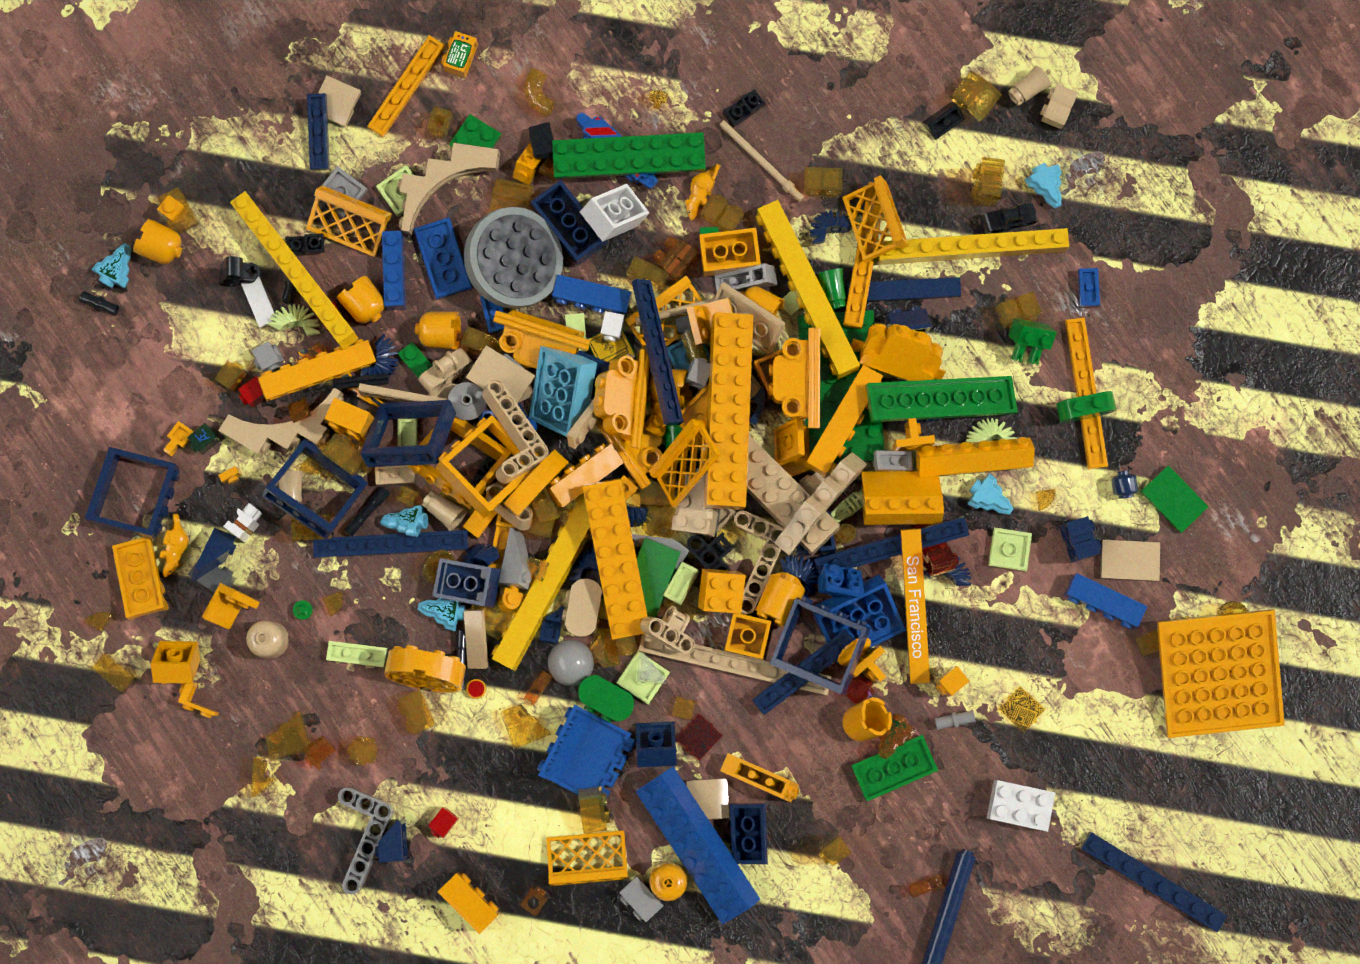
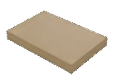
M486 345L466 378L483 389L493 379L501 381L518 405L535 375Z
M1101 540L1100 578L1159 581L1160 543Z

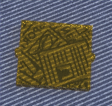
M1021 686L1011 696H1008V700L998 709L1023 733L1033 723H1036V719L1045 711V708Z

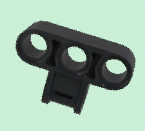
M1033 203L1017 204L1006 209L1000 208V210L980 216L985 234L1000 233L1038 222Z
M228 256L220 265L219 285L234 287L238 283L251 284L260 276V268L254 263L243 262L241 257ZM248 270H251V273L254 274L252 277L247 273Z
M723 532L709 545L698 535L689 537L687 540L688 549L706 569L717 570L723 566L727 571H731L722 559L735 547V544H731L724 537L725 534ZM694 538H698L701 541L700 548L696 550L690 545ZM720 541L726 546V549L721 545ZM708 552L714 555V561L710 564L706 563L703 559L704 555Z

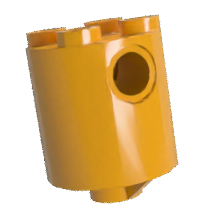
M786 572L771 574L763 589L760 601L755 608L757 617L768 620V618L775 620V625L784 628L795 598L802 599L805 593V589L799 579Z

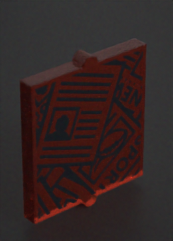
M698 714L676 739L686 747L687 752L690 751L700 761L723 735L713 727V723H709Z

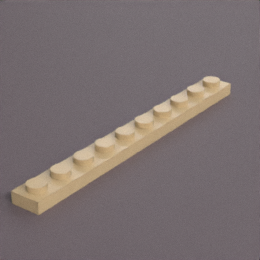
M642 634L638 650L772 683L787 673L785 670L770 665L769 661L695 644V648L690 654L679 653L647 634ZM684 641L681 643V648L685 645ZM819 673V675H822V676L827 677V678H829V679L832 678V676H828V675H824V674H820V673ZM808 681L799 688L823 695H828L829 689L811 681Z

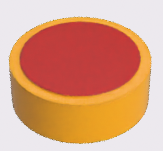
M474 679L467 685V693L474 699L482 698L486 693L487 688L482 680Z

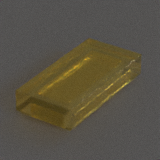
M104 653L92 667L93 670L120 692H124L136 678L107 653Z

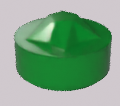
M298 601L293 606V614L300 620L309 619L313 614V606L308 601Z

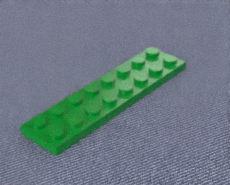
M704 132L552 140L554 179L706 171Z
M1012 376L866 384L871 422L905 421L912 418L923 420L1013 415L1018 412Z

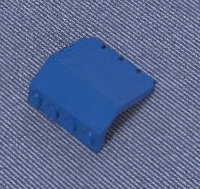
M574 705L573 708H568L564 716L567 718L565 724H560L555 735L558 738L555 743H550L546 751L549 753L546 761L542 759L537 768L540 771L538 776L548 779L595 804L597 800L605 804L611 791L604 787L607 785L613 788L619 776V773L613 771V769L616 767L622 770L629 757L623 754L622 751L625 750L631 753L636 740L630 738L631 733Z

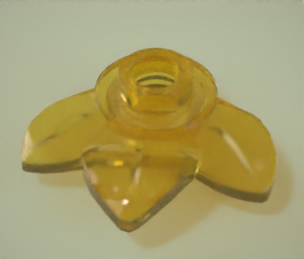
M650 505L647 512L649 521L641 524L643 531L649 536L656 535L657 537L670 539L674 534V530H671L676 509L670 505L663 511L658 506ZM663 527L668 528L666 533L661 532Z

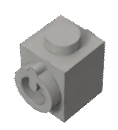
M268 341L252 350L256 358L253 361L258 370L262 369L264 372L272 370L273 373L279 370V366L283 365L281 361L284 358L276 344L272 345Z

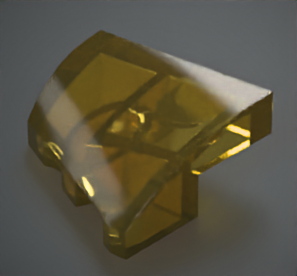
M521 704L505 709L500 713L513 749L551 735L550 731L538 723V720L531 716Z
M301 711L294 713L295 716L291 720L281 724L277 731L272 732L266 737L268 754L273 760L311 750Z

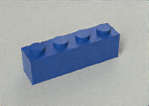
M382 231L384 306L387 311L406 310L404 235L402 231Z
M558 274L552 294L553 300L559 305L566 306L568 303L580 310L589 308L598 314H603L607 311L624 315V317H627L632 292Z
M1078 573L1073 574L1064 593V596L1068 597L1067 600L1076 605L1081 603L1086 606V610L1093 613L1098 611L1103 614L1102 617L1110 621L1115 619L1121 622L1120 625L1129 630L1139 626L1147 609L1146 605Z

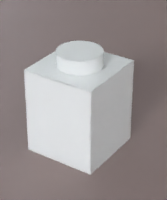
M605 311L601 329V337H604L605 341H620L624 315Z

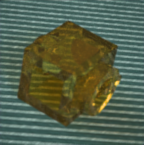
M357 735V738L353 739V743H349L347 754H350L349 759H353L354 764L364 766L366 762L375 763L379 744L375 743L376 739Z

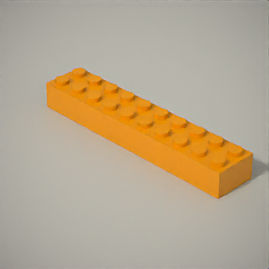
M715 312L712 316L707 415L709 427L707 432L719 451L720 456L705 472L704 508L743 510L746 507L753 339L752 314ZM707 448L706 459L712 455L709 448Z

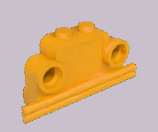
M512 310L508 314L500 311L495 312L493 322L505 325L503 335L499 339L501 349L507 353L514 352V360L524 368L537 369L540 346L576 355L579 349L585 351L589 349L591 340L583 338L585 333L583 331L516 310Z
M874 324L869 328L868 337L865 342L853 338L850 344L852 350L860 352L859 364L908 381L942 379L946 370L940 369L943 356L942 347L938 343L932 342V338L926 333L912 330L904 325L893 324L888 328L883 324Z
M808 328V340H798L796 338L786 340L782 347L783 355L776 356L773 364H769V376H772V383H769L768 393L772 395L775 403L782 404L784 416L790 419H808V428H820V328Z
M643 349L639 352V361L627 355L611 361L609 371L600 373L595 380L596 390L593 399L594 414L598 418L604 419L603 428L605 432L630 441V447L639 450L642 446L650 366L648 352Z
M647 410L644 416L642 446L640 450L631 448L630 441L607 434L603 428L604 419L598 418L596 426L607 442L613 445L633 480L639 485L641 490L649 486L651 482L646 475L649 474V470L662 456L660 451L662 438L645 429Z

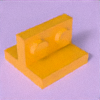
M795 418L774 428L775 461L780 466L789 462L805 465L810 457L809 428L803 426V419Z
M916 418L908 419L904 425L906 439L895 440L892 450L914 451L916 447L933 446L935 444L934 435L919 437V434H921L920 423H917Z
M881 646L875 648L856 665L852 678L857 677L862 671L866 670L865 675L871 682L879 683L885 679L884 673L874 663L885 652Z

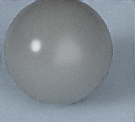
M565 640L558 643L551 650L548 657V669L551 676L558 683L566 686L581 684L585 678L591 675L594 668V658L591 650L584 643L577 640Z

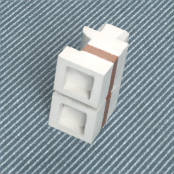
M250 503L247 504L243 511L239 508L237 509L239 517L233 524L227 521L223 526L245 543L259 526L256 521L262 515Z

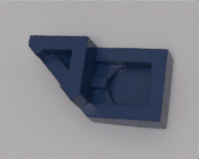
M762 388L759 389L752 401V405L757 407L749 421V425L753 428L756 427L764 406L765 390Z
M563 606L551 615L546 616L545 620L542 621L539 642L555 645L559 643L563 621Z

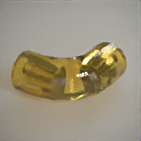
M531 68L524 84L525 99L532 109L548 118L556 102L545 96L542 91L547 75L538 69Z

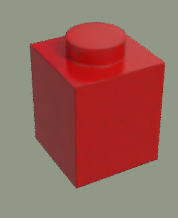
M255 376L238 389L241 393L239 398L245 405L249 404L251 407H254L265 399L258 376Z
M444 806L428 825L431 828L430 832L437 838L440 836L445 838L460 818Z

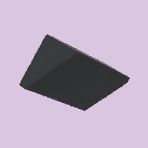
M950 102L922 123L934 140H937L965 120V117L958 104Z
M550 122L529 127L528 132L533 157L552 159L553 136Z

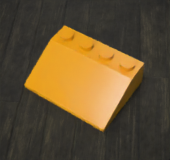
M918 471L861 472L864 525L935 524L942 522L944 507L939 475L919 477Z

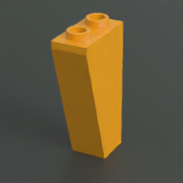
M727 753L720 770L721 772L786 801L792 802L793 799H796L799 793V784Z

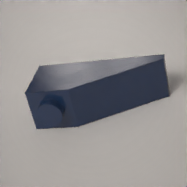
M214 528L195 566L191 580L196 581L226 562L228 555H233L237 545L234 544L236 536Z

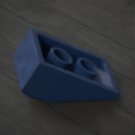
M440 558L433 597L495 607L501 569Z

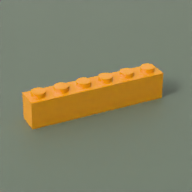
M359 339L352 346L344 350L339 346L334 348V352L327 354L325 351L317 354L314 359L304 358L297 361L298 364L283 365L279 367V371L273 373L272 370L263 372L261 377H258V381L265 400L268 402L375 365L376 360L369 341Z
M865 365L862 366L805 464L806 467L823 477L826 476L827 472L832 473L836 466L834 460L837 456L841 458L846 449L843 446L845 441L852 439L855 431L852 429L855 424L860 425L865 416L862 412L865 407L869 409L866 384L881 382L883 375Z
M1025 437L938 446L926 445L916 447V468L919 477L1034 467L1035 447L1031 438Z

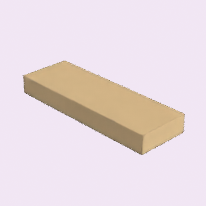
M465 610L464 624L468 669L488 668L484 610Z

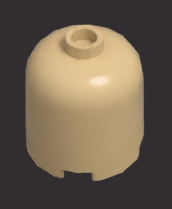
M264 620L258 621L250 627L247 632L246 642L249 650L256 656L264 659H275L283 655L288 648L289 635L285 627L280 623Z

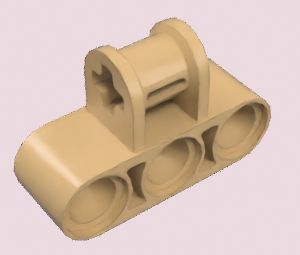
M462 348L452 353L447 351L444 357L438 361H433V366L425 371L418 380L430 395H434L473 367L474 362Z
M497 483L488 485L486 501L490 502L495 497L491 495H497L504 487ZM509 496L494 509L519 530H528L532 526V510L527 507L517 517L503 504Z
M675 606L667 609L662 620L648 616L641 621L640 627L645 634L679 653L690 654L695 648L694 640L683 633L688 625L690 616L677 611ZM652 622H654L653 630L650 628ZM669 631L670 636L666 639V633ZM684 640L685 645L681 648V643Z

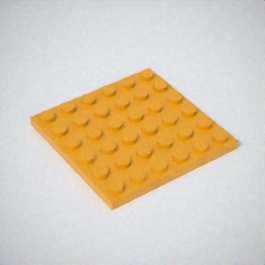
M1270 609L1157 622L1168 738L1285 726L1275 610Z

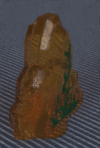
M893 714L891 729L884 735L879 736L881 739L879 744V755L881 758H889L894 754L898 746L904 745L907 739L913 737L916 729L907 723V719L904 716Z

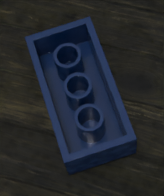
M559 180L531 201L533 210L544 218L559 239L560 244L577 266L608 244L607 240L602 241L585 220L580 213L583 207L562 180Z

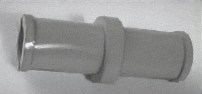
M973 710L958 714L953 712L951 713L952 715L935 718L937 730L952 726L957 728L962 724L976 722Z

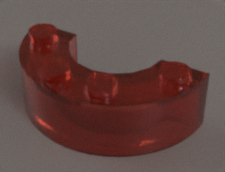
M912 524V528L917 529L931 524ZM946 542L922 549L923 564L931 577L955 571L956 565L959 564L957 554L952 553L950 546Z

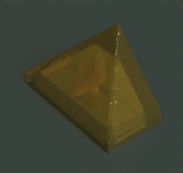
M610 628L598 629L589 648L593 658L604 668L620 666L616 639L612 640Z

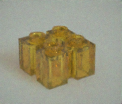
M982 157L980 163L976 164V168L973 170V179L976 180L970 197H973V204L996 206L1002 192L1005 160Z

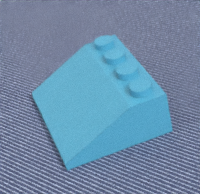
M540 346L529 418L567 437V433L590 404L597 362L584 356Z

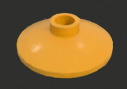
M868 637L858 663L865 658V654L871 646V640ZM858 639L849 643L838 656V663L840 665L846 666L849 664Z

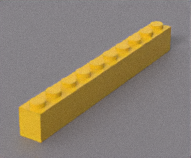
M246 191L230 202L233 208L340 347L344 350L357 341L359 338Z
M776 200L757 208L756 221L759 227L762 226L765 231L763 232L767 243L770 242L773 247L771 251L774 258L779 259L781 263L779 267L784 276L787 275L789 279L788 286L791 292H795L797 296L796 302L800 309L803 308L805 312L804 318L808 325L811 324L812 328H820V344L822 346L820 350L823 357L827 358L830 363L828 365L832 375H836L837 379H841L858 371L860 364L779 201Z
M1068 228L907 239L908 247L903 249L898 247L877 257V264L887 265L1066 252L1069 248ZM883 241L882 245L888 246L892 244L893 241Z
M584 493L576 498L577 504L575 508L568 512L566 517L568 520L565 526L562 525L557 533L558 539L550 545L548 549L549 555L546 560H542L537 577L534 576L532 578L529 592L522 596L519 610H515L511 617L512 623L509 628L506 627L501 636L503 639L500 645L497 644L493 649L492 655L494 656L492 659L514 671L517 670L591 534Z

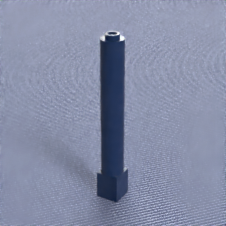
M962 849L961 852L957 851L922 964H943L976 857H973L974 852Z

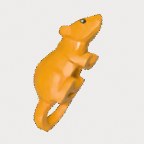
M717 163L708 171L699 173L692 179L691 194L689 199L685 200L687 214L691 221L697 216L698 207L701 204L704 208L707 206L708 199L706 196L711 195L715 185V178L721 167Z
M173 514L171 528L166 531L163 544L166 545V550H162L160 553V558H166V564L163 568L164 577L174 573L182 566L180 559L189 544L188 534L182 528L178 514Z

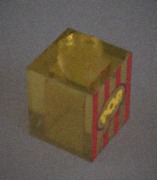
M227 360L215 377V380L232 392H235L247 373L242 370L244 366L234 361L231 363Z

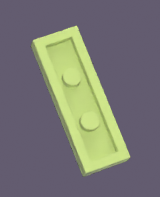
M329 641L326 660L385 668L388 648Z

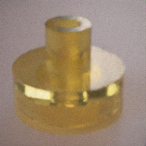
M661 90L650 91L649 101L654 103V108L660 109L661 104L667 103V92Z

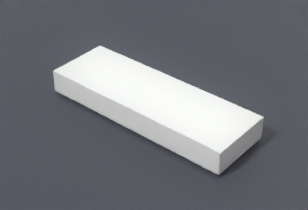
M251 271L247 272L249 273L250 277L254 275L251 273ZM260 277L251 284L241 283L259 328L268 326V322H273L270 320V317H274L272 315L274 310Z

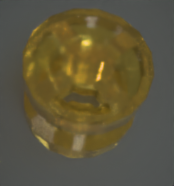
M402 485L400 488L401 492L395 499L413 507V501L418 497L419 493Z
M847 523L842 524L836 532V538L842 544L850 543L856 536L855 528Z

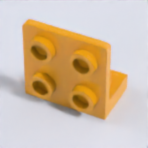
M729 298L703 305L686 307L695 345L711 342V321L715 312L733 313Z
M220 583L202 618L230 629L242 607L248 609L250 606L257 609L260 602Z

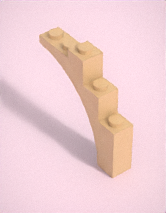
M453 143V149H449L448 159L451 161L428 158L427 164H424L423 175L425 177L403 174L402 179L398 181V190H400L402 196L407 198H404L402 203L404 216L400 218L399 228H402L401 231L404 234L412 235L414 224L421 208L441 186L455 178L470 173L498 172L499 150Z
M334 388L328 397L314 410L301 418L286 423L273 425L254 424L242 421L228 414L218 431L259 456L267 453L271 446V440L290 452L299 445L300 436L321 447L330 437V430L324 427L329 422L324 418L334 397L343 401L344 398L342 397L344 394Z
M853 452L841 460L830 476L822 481L813 495L805 500L774 543L790 555L831 504L859 476L867 463Z

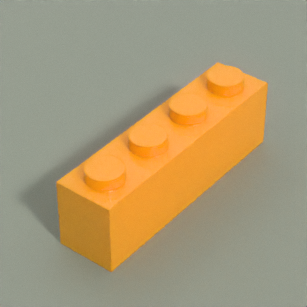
M602 443L594 448L595 452L593 454H586L579 459V464L575 467L574 465L569 466L564 470V475L561 477L556 476L549 482L550 485L545 489L558 507L566 506L583 493V485L597 483L624 463L612 444Z

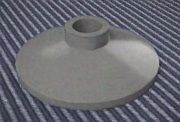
M464 382L456 385L450 391L448 400L451 401L455 409V417L461 420H473L483 413L486 402L482 397L483 390L478 385ZM469 397L471 400L469 403H464L463 399Z

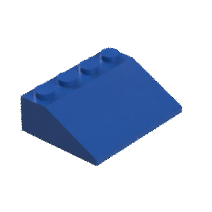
M880 575L863 582L864 598L833 596L816 605H826L831 608V612L836 614L838 611L849 615L848 619L855 621L857 618L867 622L866 626L871 628L868 638L871 640L870 648L906 631L888 586ZM811 611L826 643L844 629L853 640L859 638L860 630Z

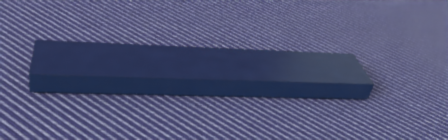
M960 277L870 282L867 302L961 297ZM850 283L846 284L847 299L849 294Z
M844 629L800 662L798 666L819 674L835 662L841 651L854 640ZM787 672L754 697L752 701L762 714L765 715L805 685L808 680Z

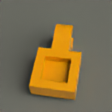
M178 421L167 435L171 441L166 445L164 451L172 457L177 451L178 446L180 445L184 448L195 432Z

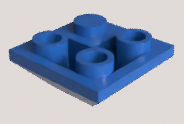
M823 565L818 579L820 594L836 597L864 598L865 593L860 570L839 567L837 565Z

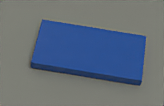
M450 217L413 228L436 300L473 289Z

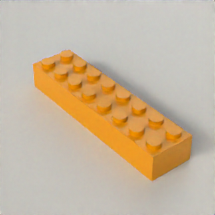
M617 478L583 485L612 640L645 634L641 630L640 624L643 618L648 617L622 480Z

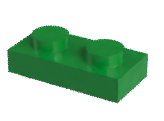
M413 342L398 353L418 379L425 371L432 367V364Z

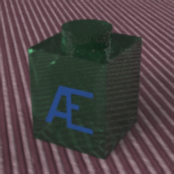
M206 423L187 437L190 440L188 445L195 453L199 451L201 454H205L221 441Z

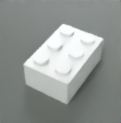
M625 184L591 198L580 213L600 239L605 241L639 226L648 216L649 211L628 184Z
M994 780L987 819L1048 832L1055 792Z

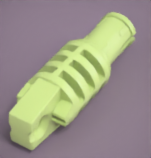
M862 489L859 492H853L832 511L831 517L837 523L851 517L863 507Z

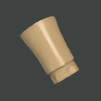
M1035 65L1025 77L1008 91L1011 100L1019 106L1041 91L1051 87V82L1045 72Z
M287 471L278 482L279 489L301 503L303 471Z
M433 490L423 500L422 506L440 520L449 531L454 530L466 514V509L456 505Z

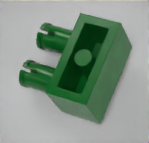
M1014 318L1008 335L1015 342L1010 358L1014 361L1019 360V362H1022L1026 347L1032 346L1027 362L1038 365L1042 351L1044 349L1051 350L1057 332L1048 324Z

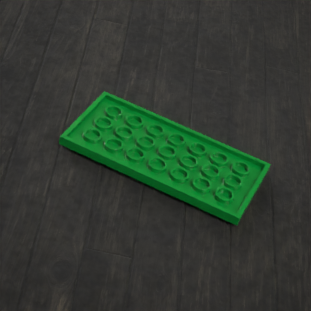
M873 310L865 311L862 329L843 326L845 312L835 313L849 344H851L853 338L862 342L866 341L869 328L874 325ZM798 315L799 340H808V328H812V326L806 323L804 315ZM821 350L820 428H809L810 455L863 366L860 364L858 371L837 379L836 375H832L828 366L830 363L827 358L823 357ZM853 350V352H854V354H855V356H856V358H857V360H858V362H859L860 352H857V351H854V350ZM869 367L870 369H872V370H874V371H876V372L878 373V370H877V369H874V368ZM866 407L862 412L865 415L860 425L855 424L852 429L855 431V434L850 441H845L843 446L846 449L841 458L836 457L834 463L839 464L841 460L852 452L864 462H873L876 450L885 451L882 422H871L869 409ZM805 419V426H807V427H808V419Z

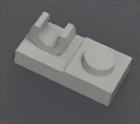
M876 450L874 452L873 468H875V471H912V453L910 451Z

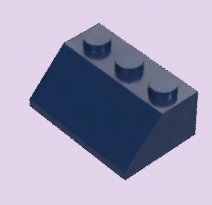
M730 804L733 858L737 864H768L766 804Z

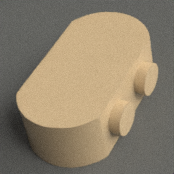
M580 579L572 585L571 590H567L566 601L569 603L568 609L563 611L562 620H565L567 630L576 637H588L597 628L603 591L599 584L591 579Z

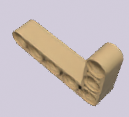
M493 379L483 389L482 397L520 451V453L506 460L496 471L497 480L506 484L538 466L547 457L548 448L504 384L497 379Z
M739 511L734 517L735 527L766 541L744 589L743 602L749 601L752 604V609L750 611L742 610L741 614L750 615L755 610L781 551V548L774 543L776 540L773 539L772 534L775 531L782 533L784 528L747 511ZM739 516L747 517L748 523L740 525L737 522ZM756 524H763L765 531L763 533L756 532ZM773 549L775 557L767 558L764 553L765 550ZM759 566L766 567L767 574L765 576L758 575L757 568ZM751 584H757L760 591L756 594L749 591Z

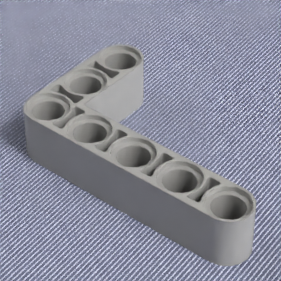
M347 787L340 790L338 794L340 803L371 816L342 884L344 892L355 894L364 885L376 857L375 847L378 846V842L388 829L394 815V807L379 798L355 788ZM346 791H350L353 794L350 802L344 799ZM365 798L371 802L369 809L362 807V801ZM382 806H386L389 809L386 817L380 815L379 810ZM374 824H378L381 828L379 835L372 833V826ZM367 842L373 846V851L370 854L364 851V845ZM358 861H362L365 864L363 872H359L356 869ZM351 879L357 882L356 890H351L348 887V882Z

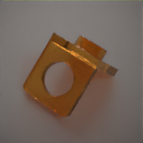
M532 886L522 901L521 907L537 916L549 898L546 896L547 892L538 886L536 888ZM531 897H536L539 900V906L535 909L528 906V900Z

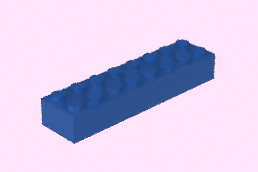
M674 766L635 791L722 925L747 911L760 900V897Z

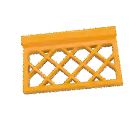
M881 175L874 178L875 182L842 197L865 263L898 247L903 249L909 246L890 189ZM875 188L876 193L873 200L867 198L868 191ZM853 198L860 199L856 208L850 206L849 200ZM864 200L871 202L867 211L860 209ZM875 204L881 206L878 215L871 213ZM858 212L865 214L861 223L855 221ZM869 216L876 218L872 227L865 225ZM880 220L887 223L884 231L877 229ZM863 228L871 230L867 239L860 236ZM875 232L882 234L878 243L871 241ZM885 237H891L893 243L883 246L882 243ZM869 244L876 246L873 253L866 254Z
M323 185L316 188L314 194L316 197L306 229L317 234L323 233L324 237L376 257L382 241V231H385L392 213ZM320 200L326 202L330 210L322 213L319 208ZM335 209H344L347 217L339 220ZM331 212L336 222L328 225L323 215ZM355 215L361 216L364 224L356 227L352 217ZM320 217L324 225L323 228L319 229L312 226L315 218ZM349 219L353 229L345 232L341 222ZM376 222L381 224L380 231L374 234L369 225L370 223ZM337 224L342 234L338 236L333 235L329 228L330 226ZM366 226L370 236L362 239L358 229ZM354 231L359 241L355 243L350 242L346 234ZM372 238L375 244L373 251L367 249L364 243L365 240Z
M687 276L655 298L658 312L662 311L659 309L663 306L664 310H667V303L670 301L679 302L678 307H680L681 303H696L695 297L698 302L703 301V299L692 286ZM688 288L693 293L692 302L682 300V294ZM637 311L627 318L624 323L647 351L646 343L642 339L644 335L639 334L634 328L637 326L635 318L639 317ZM687 314L677 315L676 318H679V316H685ZM664 318L661 324L662 330H664V327L674 328V336L671 339L664 338L667 341L665 342L666 346H668L681 335L679 333L676 334V323L675 326L664 325Z
M691 419L649 470L651 477L658 479L672 507H677L720 456L719 451L707 432L709 426L706 421ZM702 436V445H698V439ZM698 447L701 448V458H700V459H697V449H698ZM692 448L691 458H687L688 451ZM707 448L712 452L708 459H706ZM681 461L680 472H679V471H676V469H677V465H678L679 462ZM687 461H691L689 472H686ZM696 461H700L699 470L695 473ZM676 474H680L679 485H675ZM685 474H688L689 481L688 484L684 486ZM670 475V482L668 485L665 479ZM675 487L678 488V496L676 498L674 497Z
M624 831L546 837L550 886L628 879ZM612 836H621V844L617 849L608 843ZM593 838H599L604 842L597 851L588 845ZM579 839L584 845L576 853L569 845L573 840ZM560 841L564 847L556 854L551 850V842ZM605 845L614 851L607 860L599 854ZM586 846L594 852V855L588 862L579 855ZM621 847H622V854L618 852ZM566 848L575 854L568 864L560 858V855ZM617 853L623 859V866L614 867L609 861ZM596 855L605 861L602 867L598 869L590 865V862ZM577 857L585 863L581 870H574L570 866ZM557 859L566 865L561 872H553L552 865Z

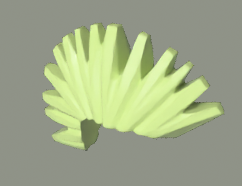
M289 304V313L284 307H281L282 313L276 310V314H272L274 317H270V320L273 322H268V325L280 331L301 326L307 336L320 334V331L313 329L320 326L317 323L318 319H311L315 314L312 312L306 315L309 308L304 310V306H302L300 309V304H298L297 310L295 304H293V307Z
M987 418V423L984 419L982 423L980 421L977 422L980 429L975 426L972 427L974 432H968L967 438L969 439H966V442L973 443L984 440L1018 438L1010 437L1015 433L1010 431L1011 427L1003 429L1006 424L1005 422H1002L998 427V419L994 423L993 418H991V422Z

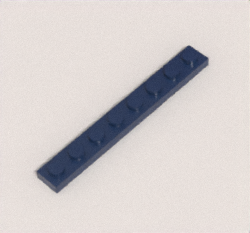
M635 279L632 281V286L664 425H680L684 422L651 280Z
M964 515L920 528L922 549L970 535ZM901 533L815 557L819 575L824 564L855 568L901 555Z
M468 530L421 532L418 537L402 533L329 537L327 540L324 538H313L314 558L469 550Z
M1089 832L1080 848L1217 933L1227 917L1226 914L1092 832Z

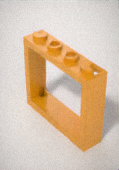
M493 415L487 420L485 417L480 420L476 425L478 428L475 431L470 429L463 436L465 439L462 442L458 440L451 447L452 451L449 454L444 452L438 458L440 462L435 467L483 518L516 490L536 468L534 467L512 480L490 502H487L449 463L487 428L514 456L520 453L501 423Z
M455 417L450 430L465 439L463 436L470 429L475 431L477 428L467 421ZM434 428L419 445L429 444ZM483 432L471 444L497 462L475 487L481 495L496 478L497 469L506 460L511 458L512 454L510 450ZM407 465V467L413 470V473H418L429 484H434L444 494L455 498L459 504L462 503L469 509L472 507L431 465Z

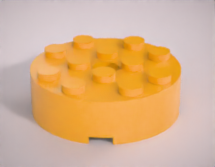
M406 645V648L394 646L388 652L384 674L387 679L411 688L420 689L421 687H427L431 689V692L457 693L461 691L466 666L460 662V658L445 656L443 651L434 650L433 652L418 650L417 647Z

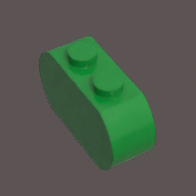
M1113 391L1067 399L1056 404L1060 423L1075 422L1117 411Z
M598 675L585 678L579 686V699L585 704L584 709L593 714L595 710L602 714L601 718L610 723L612 720L619 722L627 719L634 710V699L629 692Z

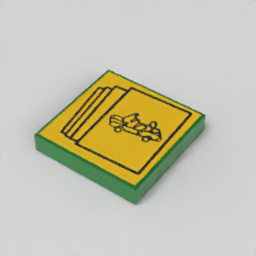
M623 328L620 341H605L604 337H601V333L587 338L591 340L589 347L594 357L611 363V361L629 353L634 355L636 359V355Z

